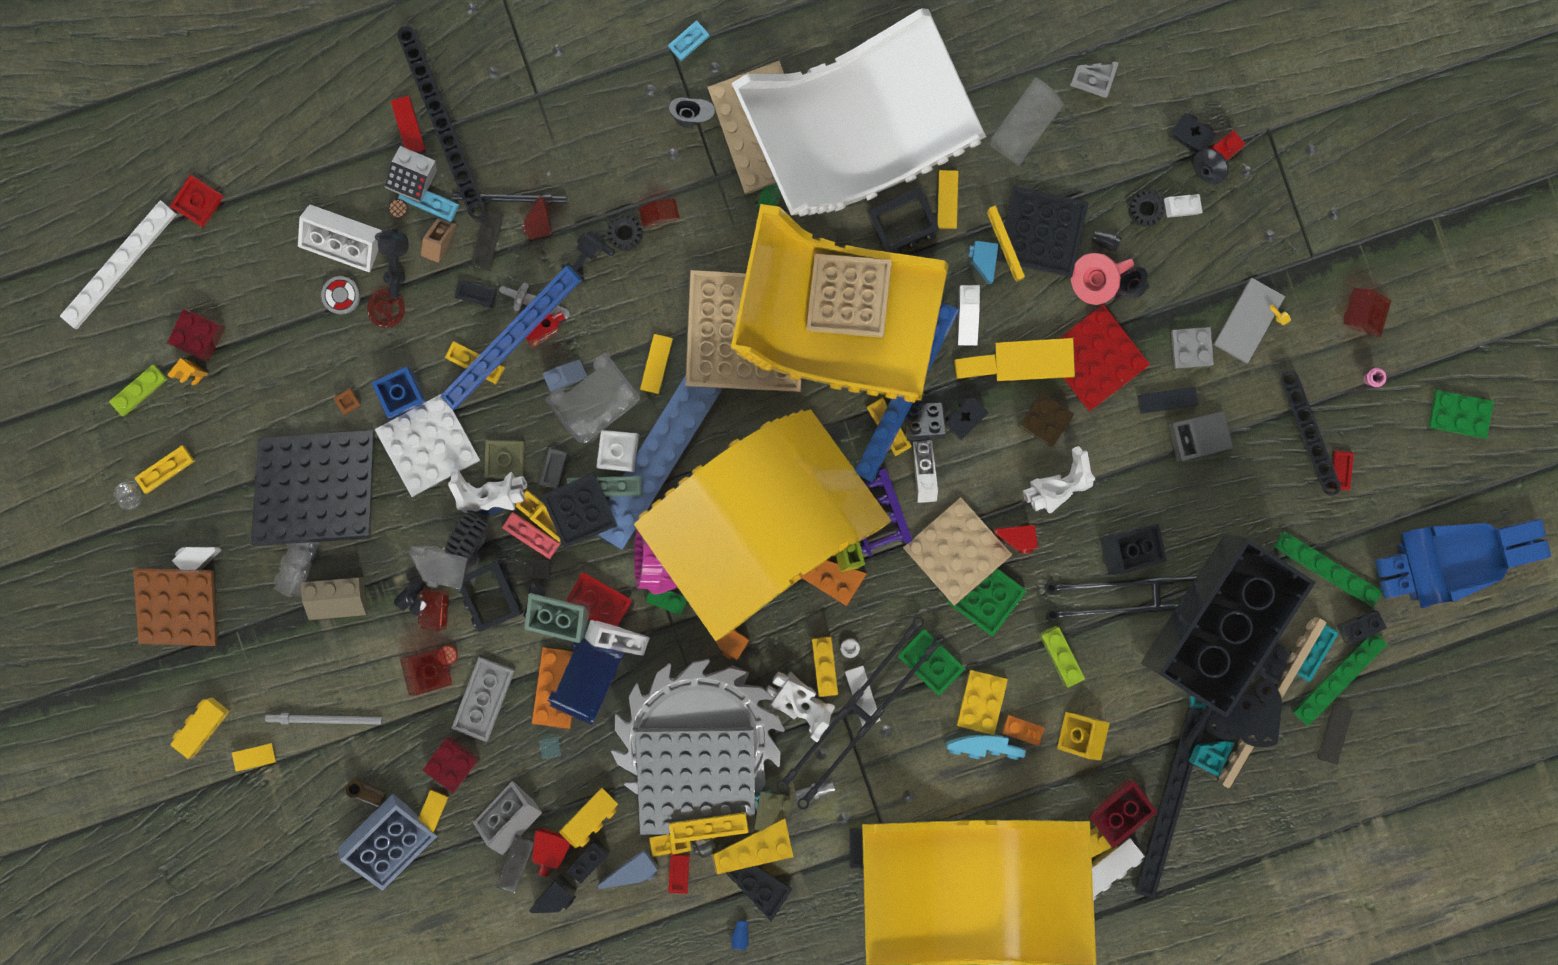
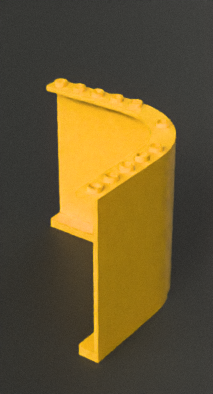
M761 204L731 349L735 350L737 355L743 356V359H747L748 362L760 367V369L766 371L774 370L789 375L788 378L800 381V378L829 384L832 389L841 390V387L848 388V391L859 393L860 390L867 391L866 394L878 396V393L885 394V397L890 399H897V396L904 397V401L915 403V400H922L949 266L948 263L944 260L863 249L848 245L840 248L833 241L824 238L813 239V234L802 229L781 207ZM815 254L892 260L884 338L807 331Z
M811 409L805 412L801 410L796 414L794 412L788 417L785 415L781 419L777 418L772 422L768 421L759 430L741 441L739 439L734 440L728 445L730 448L702 467L700 465L692 471L693 475L691 477L687 476L679 481V487L667 491L664 494L666 497L663 500L659 499L651 505L652 509L641 513L638 516L639 520L634 523L639 533L715 641L725 637L783 591L800 580L801 577L799 575L801 573L805 575L809 571L814 570L832 555L835 556L846 548L878 532L891 522V519Z
M961 820L862 824L866 965H1096L1090 821Z

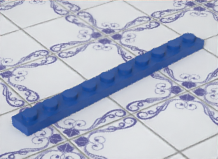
M566 266L441 395L452 410L457 409L582 281L570 266Z
M941 302L927 374L959 313L957 308ZM898 396L897 399H891L855 470L859 476L873 482L913 402L904 401V397Z

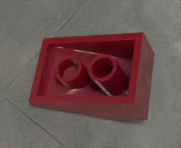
M1126 780L1094 810L1089 818L1109 845L1114 848L1154 816L1157 811L1134 781Z

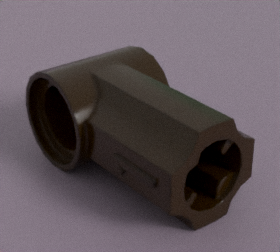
M361 778L352 779L345 788L348 797L357 798L378 808L386 791L365 783ZM357 784L360 787V792H354L351 789V785Z

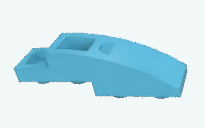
M996 734L963 736L946 742L945 745L952 754L961 755V752L968 753V757L979 759L980 756L985 757L986 750H989V754L1000 756V753L1008 754V758L1019 760V757L1024 758L1026 750L1022 747L1008 745V737Z

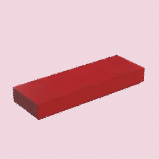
M410 96L392 100L391 105L404 147L418 154L426 152Z

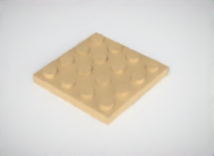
M815 254L807 331L884 338L892 260Z
M959 498L912 539L913 541L903 547L954 606L1012 556L1010 551L962 498Z

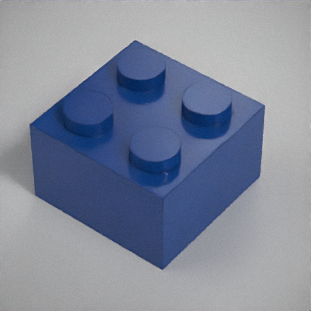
M407 366L372 382L387 418L394 419L427 402L412 369Z

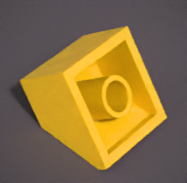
M1065 712L1057 749L1087 759L1101 760L1110 723L1088 716Z

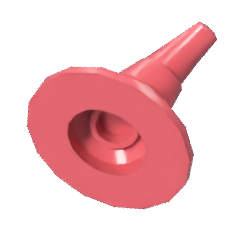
M1100 253L1084 255L1075 263L1073 276L1071 277L1073 290L1086 303L1094 305L1106 303L1116 295L1120 287V275L1133 267L1134 262L1132 259L1114 263L1111 258Z

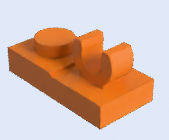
M1007 715L1002 734L1039 746L1045 727Z

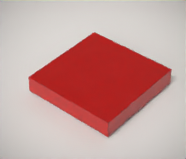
M190 174L170 207L204 228L224 198V195Z

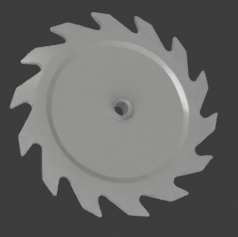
M709 659L692 662L676 678H671L669 676L671 664L669 663L656 673L648 695H642L638 683L635 684L629 695L632 720L626 722L618 714H615V731L628 748L627 752L611 750L617 765L637 775L636 728L754 727L755 792H762L766 785L764 761L770 759L775 765L780 766V750L768 731L769 729H776L784 732L785 729L779 716L757 704L759 700L772 699L773 696L761 686L734 683L735 679L746 674L745 670L728 667L710 674H704L703 670L710 662ZM638 780L624 783L631 791L638 794Z

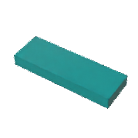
M1325 625L1296 675L1311 682L1339 632Z

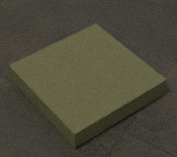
M485 440L484 478L504 479L510 472L513 473L515 478L524 477L525 441Z

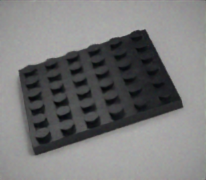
M374 431L258 438L251 532L252 546L371 538Z

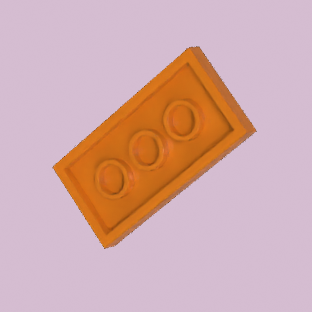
M543 647L532 724L571 728L582 652Z

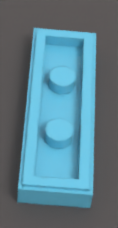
M428 190L421 203L401 194L398 197L404 202L450 222L453 221L459 204Z

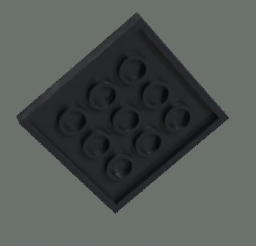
M1013 186L1004 227L1020 266L1071 278L1073 276L1088 202ZM1000 246L997 262L1008 264Z

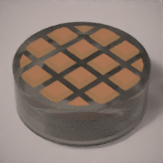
M394 199L390 202L388 210L394 218L402 219L407 216L409 207L405 201Z

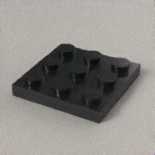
M595 472L541 495L564 548L618 526Z

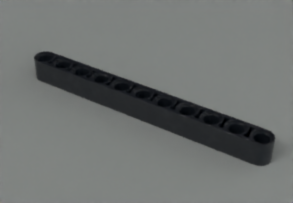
M403 26L398 30V40L467 212L474 221L484 222L488 218V210L418 36L411 27ZM411 34V39L405 41L404 37ZM413 52H419L416 58H411ZM426 69L423 75H418L419 70ZM427 87H433L430 93H425ZM434 104H440L439 109L432 110ZM447 121V125L444 128H439L440 122ZM453 138V144L447 146L446 141ZM461 156L460 162L453 163L454 157ZM467 173L468 178L465 181H460V176ZM475 191L473 198H467L468 192ZM481 208V215L474 216V211Z

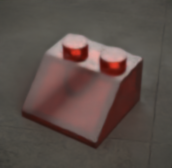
M1354 287L1349 296V305L1343 317V324L1352 330L1381 337L1391 300L1376 290Z
M425 589L423 593H420L419 598L427 604L418 615V624H421L420 629L432 631L447 629L449 590Z
M443 647L400 658L409 695H420L453 685Z

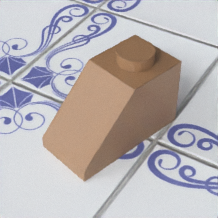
M438 217L423 238L421 256L439 263L447 251L456 224Z

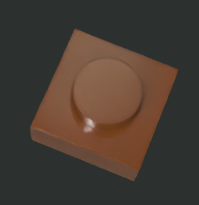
M348 389L334 398L343 415H347L361 406L352 389Z

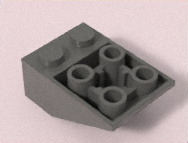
M1224 411L1168 424L1177 462L1233 448Z

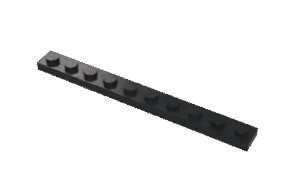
M1192 708L1187 709L1135 888L1136 894L1155 899L1194 765L1189 762V759L1196 744L1200 743L1205 724L1190 749L1183 746V743L1202 711Z

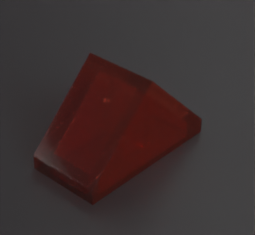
M675 199L654 200L638 208L643 227L680 218Z

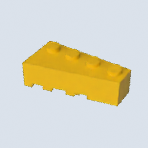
M784 818L766 829L757 831L712 854L715 873L722 874L793 857L786 820Z

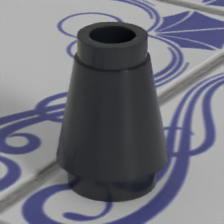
M1096 230L1092 241L1110 252H1117L1122 237L1115 233Z

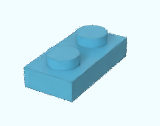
M696 20L668 45V48L682 61L709 38V34Z

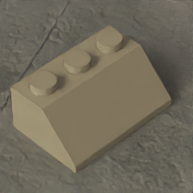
M364 577L301 582L302 603L309 620L367 615Z

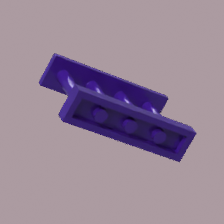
M886 469L878 471L879 475L876 476L873 482L867 481L865 485L868 489L883 486L885 494H882L883 496L876 500L880 505L890 504L892 511L889 512L888 517L891 519V522L897 523L899 529L893 534L868 542L867 538L863 539V543H860L863 554L867 553L868 557L873 556L871 549L890 542L903 540L904 543L913 541Z

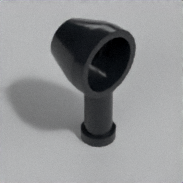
M531 581L528 595L532 593L545 596L546 587ZM526 604L525 612L523 613V616H524V617H526L527 604Z

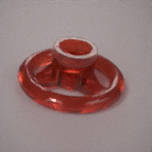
M382 290L375 293L369 299L367 314L371 322L376 326L391 328L397 325L404 317L405 305L400 296L398 299L380 300L377 304H374L379 297L390 296V290ZM397 301L399 313L393 320L391 315L392 306ZM387 305L388 310L383 312V307ZM373 310L377 311L378 314L385 316L387 322H381L378 319H376V317L373 314Z

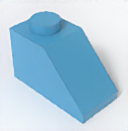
M975 241L973 246L970 245L968 257H971L972 265L985 282L992 284L998 244Z

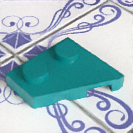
M1224 740L1196 744L1189 762L1219 777L1234 743Z

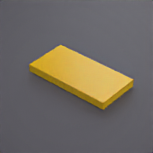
M1073 338L995 343L997 381L1075 377Z

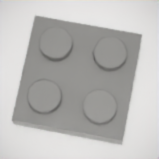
M1211 327L1171 331L1174 369L1214 365Z

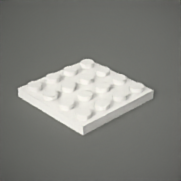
M442 394L375 429L411 497L451 477V469L462 471L481 461L454 411L441 397Z

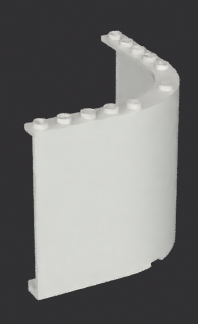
M921 8L856 48L835 58V63L828 66L824 63L810 68L807 74L802 75L801 71L791 74H746L732 83L790 214H799L800 217L806 214H821L825 211L828 213L835 210L836 212L845 208L846 205L865 198L867 201L872 200L878 196L877 193L903 181H906V183L911 182L917 178V174L928 173L933 170L932 166L936 164L939 166L948 162L950 156L954 155L956 157L963 154L965 148L969 146L973 148L981 144L980 140L986 137L929 9Z

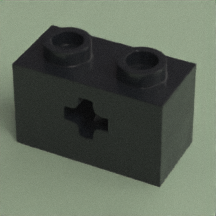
M1184 113L1168 136L1194 154H1197L1199 151L1208 148L1216 133L1213 132V128L1209 125H1203L1198 122L1197 117L1193 114ZM1192 130L1195 131V134H1194L1195 136H1192V135H1191V134H1192Z
M973 396L970 399L967 397L958 404L961 408L956 413L952 410L945 417L947 421L944 425L959 440H962L989 413ZM961 413H962V414L968 413L969 416H968L967 418H968L969 421H967V420L962 421V420H961V418H962Z
M1369 610L1337 625L1344 643L1351 645L1387 629L1377 610Z
M595 839L569 866L567 872L581 884L608 856L610 851Z

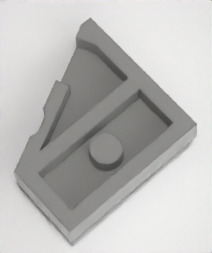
M1112 62V64L1101 65V63L1091 66L1078 65L1070 86L1107 98L1118 62Z

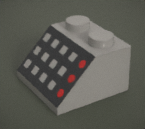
M400 146L391 162L385 188L421 203L437 173L436 161Z

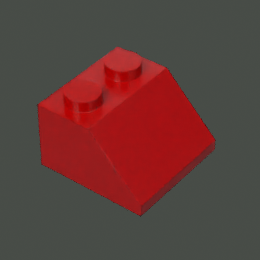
M1035 525L992 529V533L1013 550H1018L1021 554L1033 553V549L1038 548Z

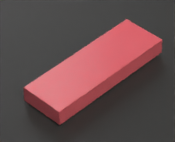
M514 512L511 513L502 527L548 559L552 558L561 544Z

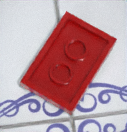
M582 572L565 602L585 606L589 620L608 623L618 627L633 600Z

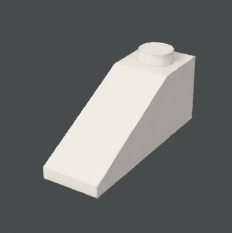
M960 285L958 288V345H977L980 285Z
M590 620L584 637L593 646L644 656L649 641L648 636Z

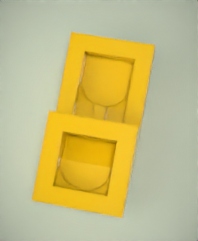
M995 355L954 360L956 379L997 374Z
M272 743L232 752L235 771L276 762Z
M670 834L649 837L652 857L691 851L690 841L671 843Z

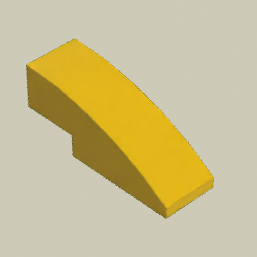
M524 489L525 499L522 502L516 503V507L560 542L561 540L545 504L530 491Z

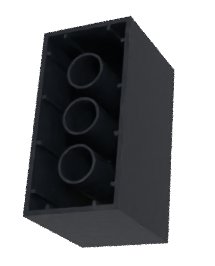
M1224 534L1146 653L1141 664L1204 705L1228 718L1316 582L1249 538Z

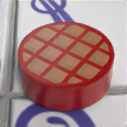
M451 645L442 647L438 652V659L444 665L453 664L458 658L457 649Z

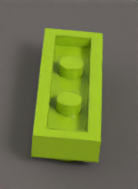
M151 365L109 402L124 417L168 379L156 365Z

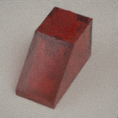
M543 194L539 195L526 216L525 223L522 224L524 235H528V239L552 234Z

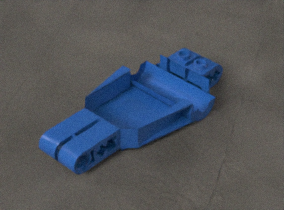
M1535 519L1498 529L1488 523L1429 526L1401 533L1404 543L1397 544L1399 554L1374 560L1379 578L1397 574V576L1379 581L1384 598L1409 593L1410 599L1418 600L1422 609L1434 604L1455 602L1502 580L1507 570L1511 567L1550 558L1552 555L1548 539L1532 541L1547 536L1543 520ZM1523 543L1521 545L1511 547V545Z

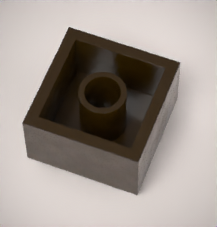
M1041 393L1037 396L1018 427L1047 446L1052 447L1074 416V413Z

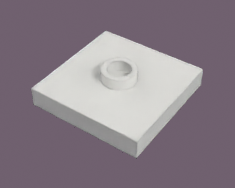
M601 430L596 468L634 472L639 434Z

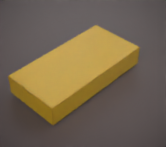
M433 789L430 790L419 816V819L431 832L435 831L449 798L448 795Z

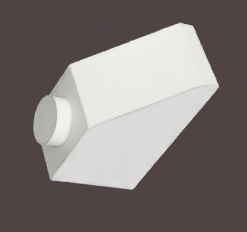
M182 547L175 553L176 557L172 561L180 570H202L221 549L219 547Z

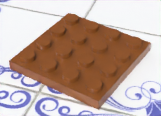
M145 568L133 570L138 644L216 646L218 644L214 571Z

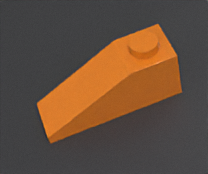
M734 629L725 637L716 641V643L724 651L722 655L730 660H733V658L737 660L750 639Z

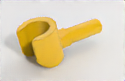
M1273 304L1269 306L1275 314L1277 322L1285 325L1291 321L1287 312L1281 314Z

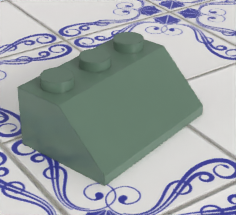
M529 593L525 630L577 643L581 642L585 637L589 622V615L585 606Z

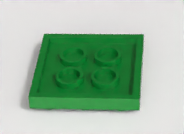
M996 569L955 606L949 600L946 602L993 637L1027 590L999 569Z

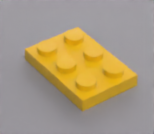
M970 670L956 726L995 735L1008 679Z

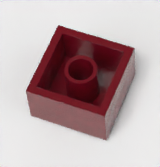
M183 308L167 344L202 360L210 361L225 327Z
M449 736L443 741L422 771L454 793L470 774L480 758Z

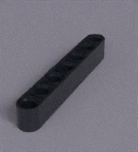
M1288 370L1282 374V385L1325 494L1334 496L1339 493L1341 488L1300 378L1295 371ZM1286 374H1294L1296 381L1293 384H1287L1284 381ZM1299 391L1302 393L1303 398L1300 402L1292 401L1291 394L1293 392ZM1302 409H1306L1310 413L1309 418L1306 420H1301L1298 417V412ZM1309 427L1316 429L1317 433L1313 438H1308L1305 435V430ZM1316 445L1323 448V453L1320 456H1315L1312 453V448ZM1323 463L1330 466V471L1326 474H1322L1319 471V466ZM1328 482H1335L1337 489L1333 492L1326 490Z

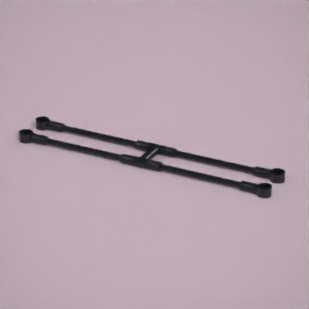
M1197 576L1139 578L1138 580L1071 585L1070 583L1054 584L1049 582L1045 585V591L1048 594L1070 591V589L1152 585L1153 604L1140 605V607L1083 611H1056L1050 609L1047 612V618L1055 621L1058 618H1071L1072 616L1174 611L1178 604H1161L1160 585L1194 581ZM1049 585L1054 586V590L1052 592L1048 591ZM1054 611L1056 616L1052 619L1049 614Z
M921 617L913 619L912 625L903 634V638L860 689L858 688L838 712L837 717L821 735L819 741L815 742L795 768L791 769L784 779L777 783V789L780 792L786 791L790 782L798 774V770L850 710L865 721V724L857 732V736L818 783L812 786L807 794L798 800L797 805L800 809L808 808L809 802L817 794L818 789L860 738L864 737L885 712L884 709L928 656L930 657L940 645L944 644V636L941 634L935 635L933 642L924 651L925 654L871 716L856 704L863 696L867 687L906 640L910 639L917 629L924 625V620ZM916 619L922 620V624L920 626L915 625ZM937 636L943 638L942 643L938 644L935 641ZM781 782H784L786 784L785 789H781L779 787V784ZM801 800L807 802L806 807L800 805Z

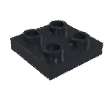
M942 403L912 404L904 419L907 441L944 439L946 434Z

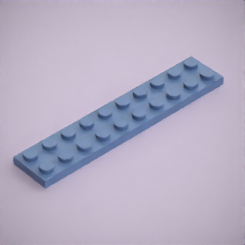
M686 376L684 377L636 455L635 471H626L623 477H643L642 496L609 497L608 503L618 526L598 534L599 536L623 550L636 529L634 523L638 521V516L650 507L723 388L686 387Z

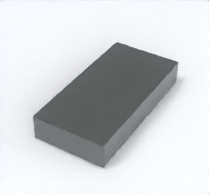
M549 448L539 485L553 489L559 488L568 456L567 452Z

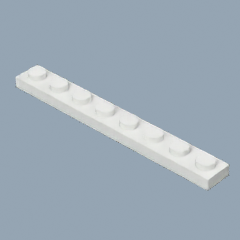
M159 201L64 310L60 317L74 329H78L173 220L177 213L164 202Z

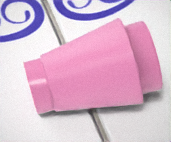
M1374 368L1364 376V382L1373 387H1380L1386 382V373L1380 368Z

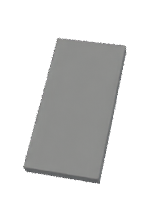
M1250 278L1213 345L1244 363H1248L1275 316L1269 306L1273 304L1278 310L1285 296Z
M479 656L451 729L488 742L515 669Z

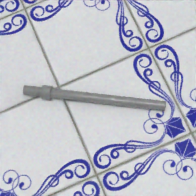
M281 713V715L266 714L265 722H280L285 725L290 723L382 725L383 718L291 715L290 713Z

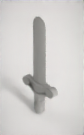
M523 283L518 291L506 288L505 286L499 288L502 294L515 298L513 307L515 311H519L522 304L528 306L536 298V296L527 293L529 288L527 283ZM557 306L550 313L554 315L561 311L565 319L570 315L567 309Z

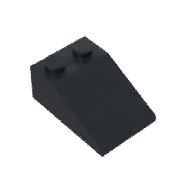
M1159 523L1100 537L1108 575L1125 574L1167 561Z

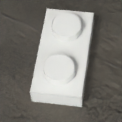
M1199 194L1173 196L1164 199L1167 218L1203 213Z

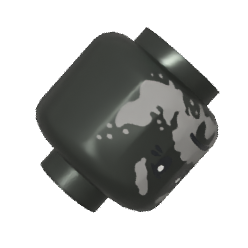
M719 837L691 841L695 855H699L701 858H706L718 852L717 845L721 844Z

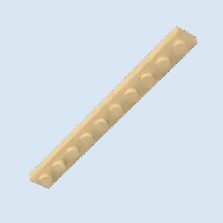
M1316 617L1311 619L1306 625L1307 630L1305 634L1297 640V647L1290 654L1281 681L1277 685L1275 684L1282 698L1327 622ZM1269 688L1267 695L1271 693V688ZM1262 702L1261 705L1263 707L1266 706V702ZM1254 735L1248 737L1250 739L1253 738L1256 741ZM1241 738L1238 741L1239 746L1237 750L1232 752L1228 758L1229 763L1227 767L1222 769L1218 777V782L1227 788H1230L1254 747L1244 743Z

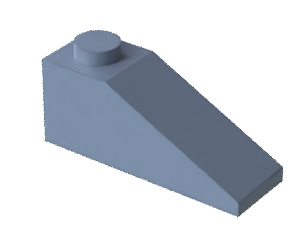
M645 848L602 879L597 887L604 889L639 883L645 879L650 881L657 875L656 871H658L659 866Z

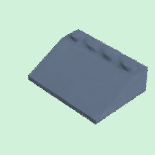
M392 794L338 847L339 857L342 862L383 891L437 837V834L431 832L407 804Z

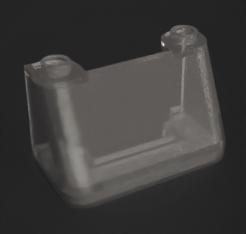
M606 352L595 359L593 367L596 371L567 393L562 390H556L545 399L567 431L579 443H585L592 439L601 430L632 408L640 399L639 394Z

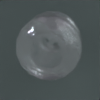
M122 482L113 491V497L117 505L124 510L137 508L143 499L138 486L133 482Z

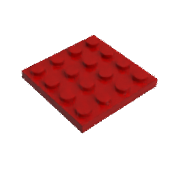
M1104 304L1059 338H1073L1075 377H1066L1063 380L1088 412L1150 365Z

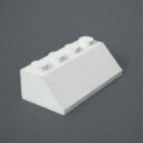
M309 205L299 219L298 247L370 272L379 250L375 234L381 233L382 230Z

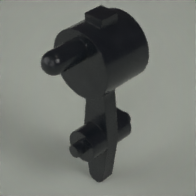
M388 229V231L383 233H376L375 239L378 240L380 253L389 257L388 271L384 273L383 280L385 283H389L391 299H398L400 284L405 282V275L400 272L398 258L407 253L409 241L405 234L398 233V229Z
M589 230L586 234L583 233L577 241L579 243L577 250L582 254L573 266L570 263L565 265L563 263L561 268L564 269L566 266H570L582 279L581 282L583 283L585 278L580 268L586 259L590 258L594 261L601 251H604L609 256H613L615 250L606 244V240L602 238L603 235L598 231L594 233Z

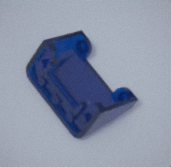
M583 638L580 643L573 642L571 647L574 649L556 692H551L547 702H550L549 707L592 725L624 653L614 649L593 646Z

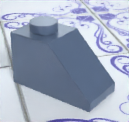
M580 360L558 366L543 373L549 390L553 393L588 377Z

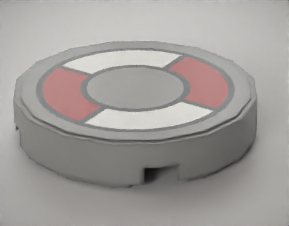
M344 276L329 279L321 292L324 306L329 311L339 315L354 311L359 305L361 298L357 284Z

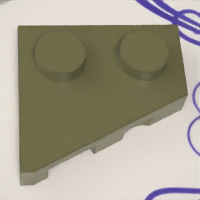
M761 792L754 829L762 831L789 816L793 796Z

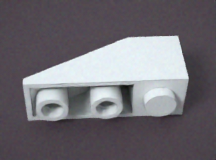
M932 440L913 441L918 503L937 501L938 487Z

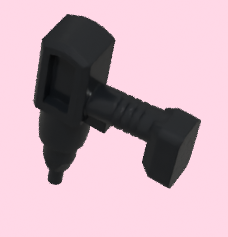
M429 572L418 581L416 580L409 588L406 587L394 599V605L402 611L409 607L410 612L417 616L427 606L426 602L418 598L417 595L423 590L432 573Z

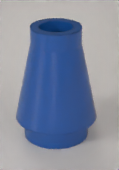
M737 920L730 941L732 943L731 948L747 949V945H749L747 921Z

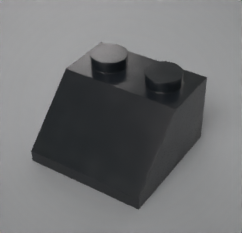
M559 874L533 903L529 912L554 913L560 912L563 908L567 910L576 898L574 894L577 889Z

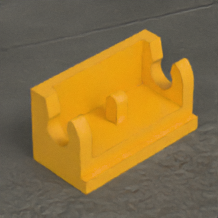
M180 358L168 373V376L180 379L179 382L183 383L192 375L195 376V380L192 381L191 385H196L203 376H207L208 372L194 361Z

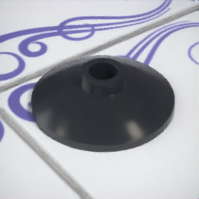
M1203 149L1194 157V170L1204 182L1220 184L1227 178L1229 166L1226 159L1219 152L1212 149Z

